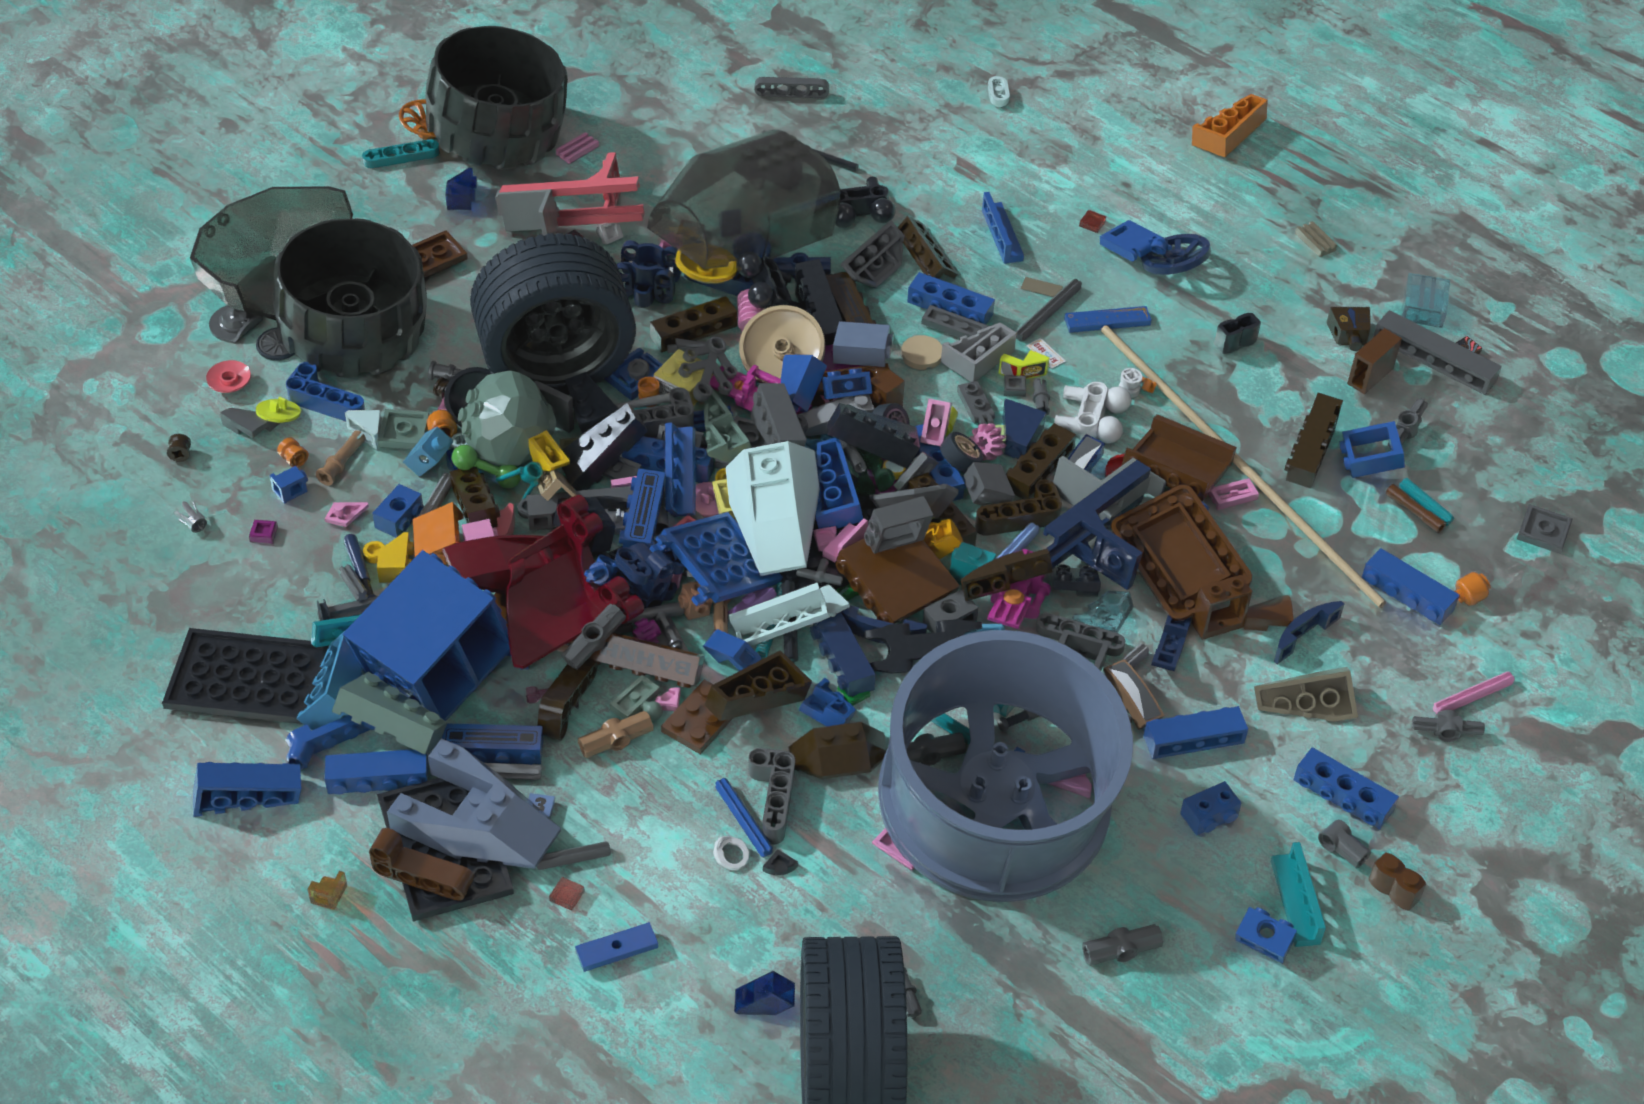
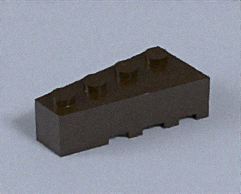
M1317 393L1310 414L1305 417L1304 429L1299 431L1297 437L1298 444L1294 443L1290 455L1292 459H1287L1284 471L1288 472L1286 481L1312 488L1334 435L1343 400Z

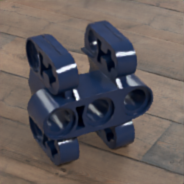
M633 240L624 242L621 249V262L617 263L618 270L622 269L624 273L622 274L619 271L622 281L625 282L627 296L629 297L631 294H634L635 305L641 308L649 307L655 298L663 304L672 302L675 294V282L679 281L682 272L677 267L675 259H670L667 255L672 254L676 257L678 248L669 246L664 249L653 243L639 244ZM631 248L636 253H629L626 249Z
M655 539L651 544L643 542L632 545L629 548H620L615 556L616 566L623 572L618 571L615 577L620 576L627 581L630 596H638L642 600L644 608L661 605L663 600H673L677 591L676 583L671 581L673 574L680 575L685 570V566L670 548H667L664 552L661 550L652 552L649 549L651 545L658 543Z

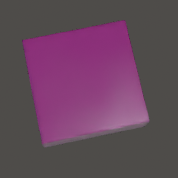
M254 519L249 534L250 542L273 544L278 528L277 521Z

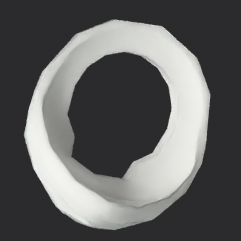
M722 836L716 841L713 852L715 860L719 865L731 871H737L745 867L749 860V851L742 840L736 837ZM728 843L737 845L743 852L742 861L737 864L729 863L724 857L722 848Z

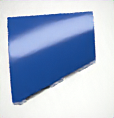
M822 679L815 686L813 693L801 703L799 711L825 726L849 723L856 709L844 699V696L839 691L833 692L828 687L830 684L828 679Z

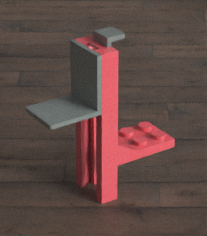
M616 152L608 153L606 159L603 160L602 169L587 180L502 185L495 196L498 213L503 216L505 231L542 229L543 236L551 233L555 235L558 226L643 221L645 215L643 204L616 206L621 192L638 191V188H640L639 176L620 178ZM603 193L605 203L603 207L559 210L554 198L555 196Z

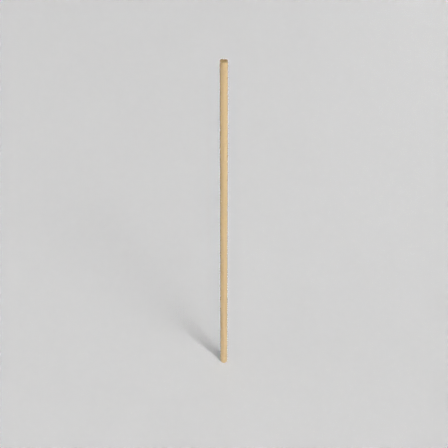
M1107 325L1101 329V332L1147 378L1157 383L1156 386L1204 434L1223 441ZM1235 453L1233 463L1379 608H1382L1386 601Z

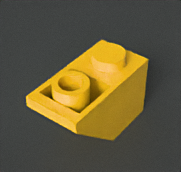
M408 532L402 533L379 549L377 560L379 583H391L412 561L410 556L414 555V542H410Z

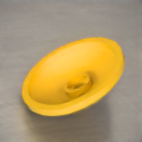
M690 243L682 246L676 253L675 261L677 267L684 275L698 282L708 284L723 283L733 278L737 273L736 258L729 251L717 245Z

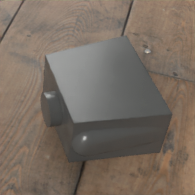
M973 462L963 476L974 504L982 506L1012 502L1015 498V494L1001 464Z

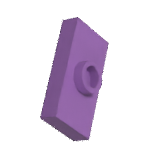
M766 587L746 594L742 597L743 601L728 611V615L773 599L777 595L774 588Z

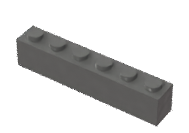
M1390 310L1376 325L1373 337L1384 328L1402 338L1398 352L1483 395H1486L1498 380L1502 368L1501 365Z

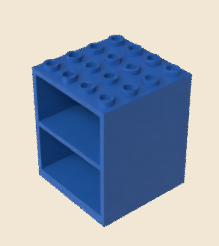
M422 550L342 635L365 674L370 672L377 675L388 685L397 688L405 696L416 700L421 706L447 721L510 652L508 628L506 627V620L501 616L502 610L496 605V597L486 589L482 591L471 578H463L456 568L451 565L449 567L444 565L434 553L430 555Z

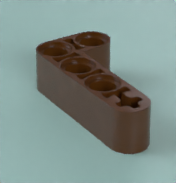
M382 828L369 849L372 868L379 875L454 900L464 899L475 878L474 873L464 866L403 847L401 836L390 828Z

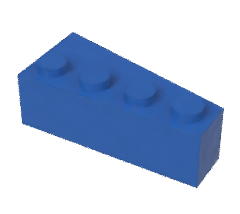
M197 762L193 787V817L202 816V812L213 810L215 814L226 813V809L240 807L241 811L251 810V808L263 804L265 808L298 804L301 793L300 764Z

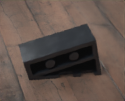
M586 372L565 379L569 395L573 398V408L582 434L619 409Z

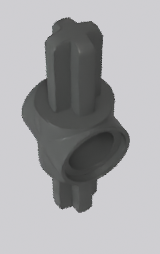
M1422 398L1417 399L1410 410L1402 411L1398 416L1396 427L1401 445H1403L1406 439L1413 438L1418 433V426L1422 422L1421 416L1428 407V403Z
M1453 710L1440 711L1435 715V718L1414 716L1411 723L1412 729L1433 731L1434 735L1444 742L1456 741L1462 734L1483 735L1485 731V724L1483 722L1463 720L1462 716H1458L1457 712Z

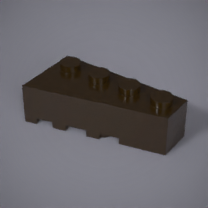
M779 650L711 685L704 705L720 721L804 701L812 680Z

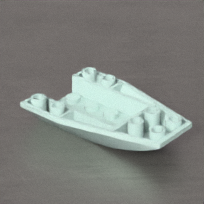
M789 441L742 450L726 466L729 504L760 576L806 568L820 491L815 451Z

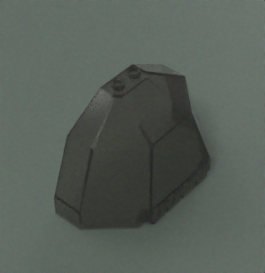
M330 186L270 187L226 205L199 228L190 255V260L198 280L228 307L276 321L273 306L274 265L278 253L282 252L289 239L301 230L326 220L352 219L353 212L346 191Z

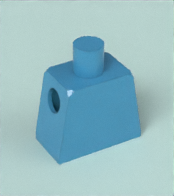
M435 427L422 436L403 463L420 477L439 462L452 445L453 440L439 427ZM420 455H424L427 458L422 461Z

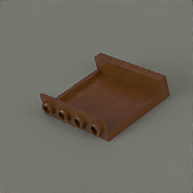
M1156 414L1150 430L1133 449L1126 448L1122 465L1135 458L1151 468L1152 473L1166 481L1165 486L1170 488L1179 485L1190 486L1198 498L1203 501L1232 465L1237 447Z
M862 539L840 550L835 562L837 570L847 578L851 588L861 596L865 606L871 609L877 620L893 624L906 619L951 593H956L960 586L924 540L874 554L871 547L866 544L865 539Z

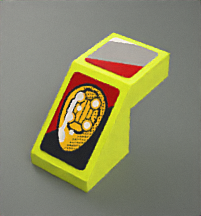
M1032 350L1029 351L1024 360L1003 354L1000 358L998 374L1003 376H1026V379L1044 376L1048 373L1050 357Z

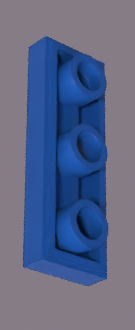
M650 922L577 945L575 946V951L583 972L657 949L658 941Z

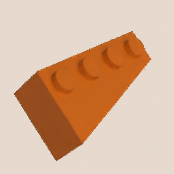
M1250 94L1233 103L1232 108L1220 110L1219 115L1215 117L1209 116L1201 125L1198 123L1193 125L1192 145L1218 156L1226 157L1267 119L1268 100Z

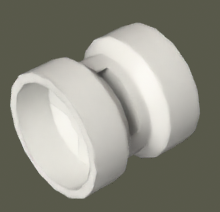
M1135 368L1124 369L1121 373L1119 386L1127 389L1131 398H1135L1140 393L1142 373Z

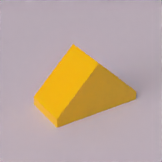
M547 430L529 438L528 446L533 462L540 463L543 471H552L570 464V460Z

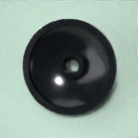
M482 367L466 368L455 374L447 384L444 394L445 408L454 417L458 426L462 427V422L458 420V414L460 409L465 408L468 404L466 402L468 391L476 388L487 375L491 374L489 369Z

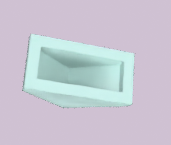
M348 410L345 412L347 428L352 432L355 430L361 431L358 437L364 434L366 437L365 442L375 450H378L380 447H378L377 440L379 439L382 424L380 410Z

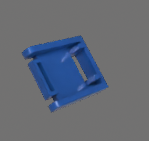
M1127 220L1100 236V245L1133 262L1137 260V256L1141 258L1151 252L1149 238L1156 239L1160 235L1131 220Z
M641 348L631 352L624 359L623 364L619 365L615 372H612V375L604 378L605 381L631 401L638 397L639 380L630 378L627 369L628 364L640 358L647 361L650 369L648 377H654V373L663 365L646 352L644 354V350Z

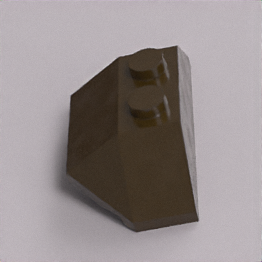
M863 722L813 728L788 746L789 752L795 757V770H801L808 775L820 779L870 773L882 762L888 749L884 733Z

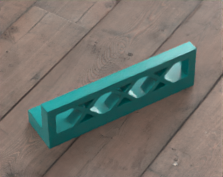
M1293 842L1289 854L1272 855L1270 862L1287 921L1293 924L1294 929L1297 930L1294 940L1295 947L1320 945L1326 930L1301 843Z

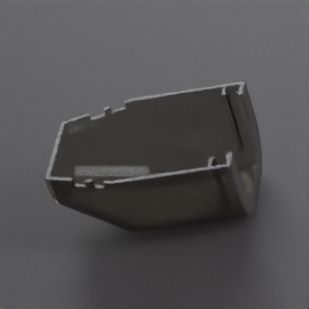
M773 129L693 156L653 208L649 216L647 229L704 269L727 267L730 261H737L739 255L744 252H754L761 259L764 256L773 259L833 235L840 206L839 183L835 172L823 156L811 149L810 146L796 139L795 136L782 130Z

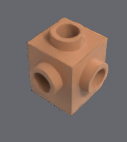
M697 581L683 584L681 595L678 597L680 607L682 609L685 608L684 614L687 620L709 616L713 602L711 598L700 606H696L691 600L693 596L699 594L697 589L701 585Z

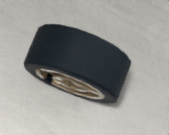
M952 432L940 446L941 453L946 461L963 473L967 472L968 467L973 462L981 463L984 456L978 445L960 432Z

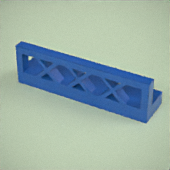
M984 192L982 213L1003 263L1024 261L1023 251L1002 202L994 203L990 192Z
M665 423V509L673 517L696 515L695 428L693 426L677 428L673 423Z

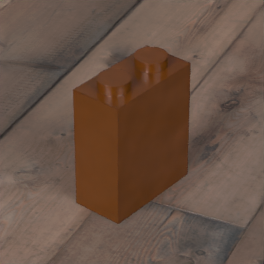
M1385 328L1355 353L1347 384L1365 395L1394 369L1402 338Z

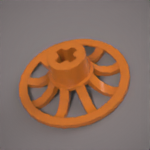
M426 99L414 100L403 105L399 112L401 124L422 139H435V134L433 132L429 133L426 126V114L422 104H426ZM416 106L418 108L420 116L413 109H410V107ZM404 113H409L413 117L404 118ZM407 122H413L416 125L414 126V128H412L407 124Z

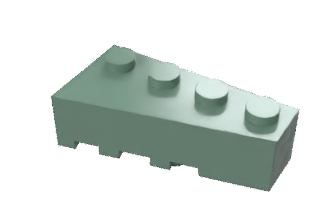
M370 672L340 687L332 712L338 715L344 712L352 716L351 721L361 724L363 721L374 726V731L381 735L396 736L395 741L423 754L435 748L441 740L447 722L436 713L430 712L416 700L405 696L397 688L388 685L377 675Z

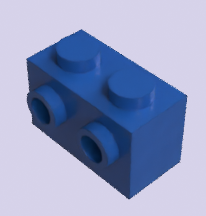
M862 368L850 369L849 374L841 375V371L827 372L828 377H822L824 399L872 394L870 372H862Z
M1224 781L1183 799L1180 814L1197 836L1204 832L1209 833L1224 823L1235 821L1239 816L1242 803Z

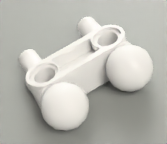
M1091 382L1084 388L1065 385L1063 399L1082 401L1078 416L1075 418L1056 415L1054 423L1069 431H1073L1081 441L1087 436L1094 440L1099 438L1107 444L1118 441L1123 434L1122 423L1113 416L1104 417L1106 408L1115 414L1128 410L1132 402L1128 390L1121 386L1109 389L1102 382Z

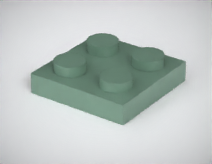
M385 409L379 439L377 440L378 447L413 449L427 432L429 412Z

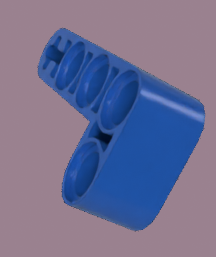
M309 362L299 364L286 381L288 399L299 407L346 421L345 412L348 410H365L362 396L320 383L316 365H310Z

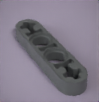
M759 77L755 80L754 90L757 95L763 97L825 98L829 94V83L827 80L820 78ZM783 84L787 86V89L780 90L777 86ZM799 85L806 86V89L801 91L798 90L796 87Z
M1043 613L1037 617L1036 631L1042 636L1059 641L1063 630L1071 628L1076 633L1086 636L1094 635L1100 640L1104 639V641L1110 642L1107 652L1109 656H1119L1124 652L1126 640L1119 633L1050 613Z

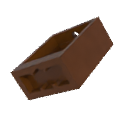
M1242 575L1199 587L1192 625L1202 640L1244 628L1253 591ZM1230 601L1228 607L1212 611L1213 605Z

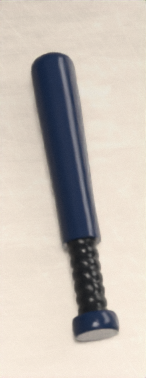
M347 534L343 541L354 571L366 588L368 598L375 597L376 595L373 593L370 584L371 579L358 538L355 534Z

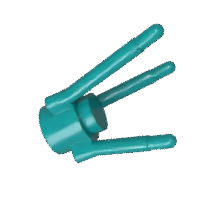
M530 462L525 467H519L517 470L497 477L495 481L500 482L519 474L522 481L530 483L522 498L524 499L539 484L537 479L543 474L542 467L538 462Z

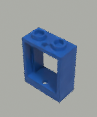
M1395 421L1342 432L1343 441H1339L1341 454L1346 453V457H1343L1346 470H1350L1352 478L1405 468L1404 452ZM1384 440L1389 441L1390 452L1360 458L1354 457L1352 450L1354 446Z

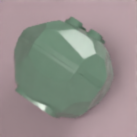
M504 371L487 375L476 388L468 391L466 396L468 404L465 408H461L458 414V420L462 422V433L467 445L475 449L477 458L497 467L502 465H515L518 468L525 467L533 461L528 446L529 438L545 430L553 436L556 427V419L552 407L547 403L537 385L527 376L515 371Z

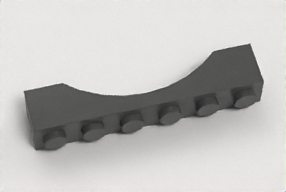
M631 486L575 491L576 495L596 497L603 508L608 509V511L620 509L624 513L630 509L627 508L628 495H633ZM558 492L549 501L541 496V494L526 495L529 530H544L556 527L553 521L558 499L568 498L571 495L568 492ZM664 493L661 502V506L665 507Z

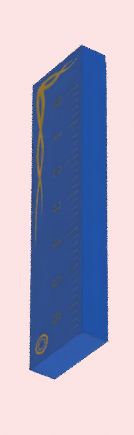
M1147 306L1065 313L1064 318L1069 333L1101 330L1106 325L1110 329L1151 326V317Z

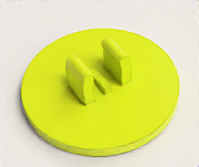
M279 396L278 399L265 400L257 404L256 414L266 421L283 423L296 420L301 414V409L297 404Z

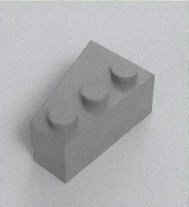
M1000 322L977 331L976 335L968 338L965 335L960 337V340L951 344L949 342L943 343L941 363L970 382L977 381L1000 363V358L1003 354L1010 355L1015 351L1017 333Z

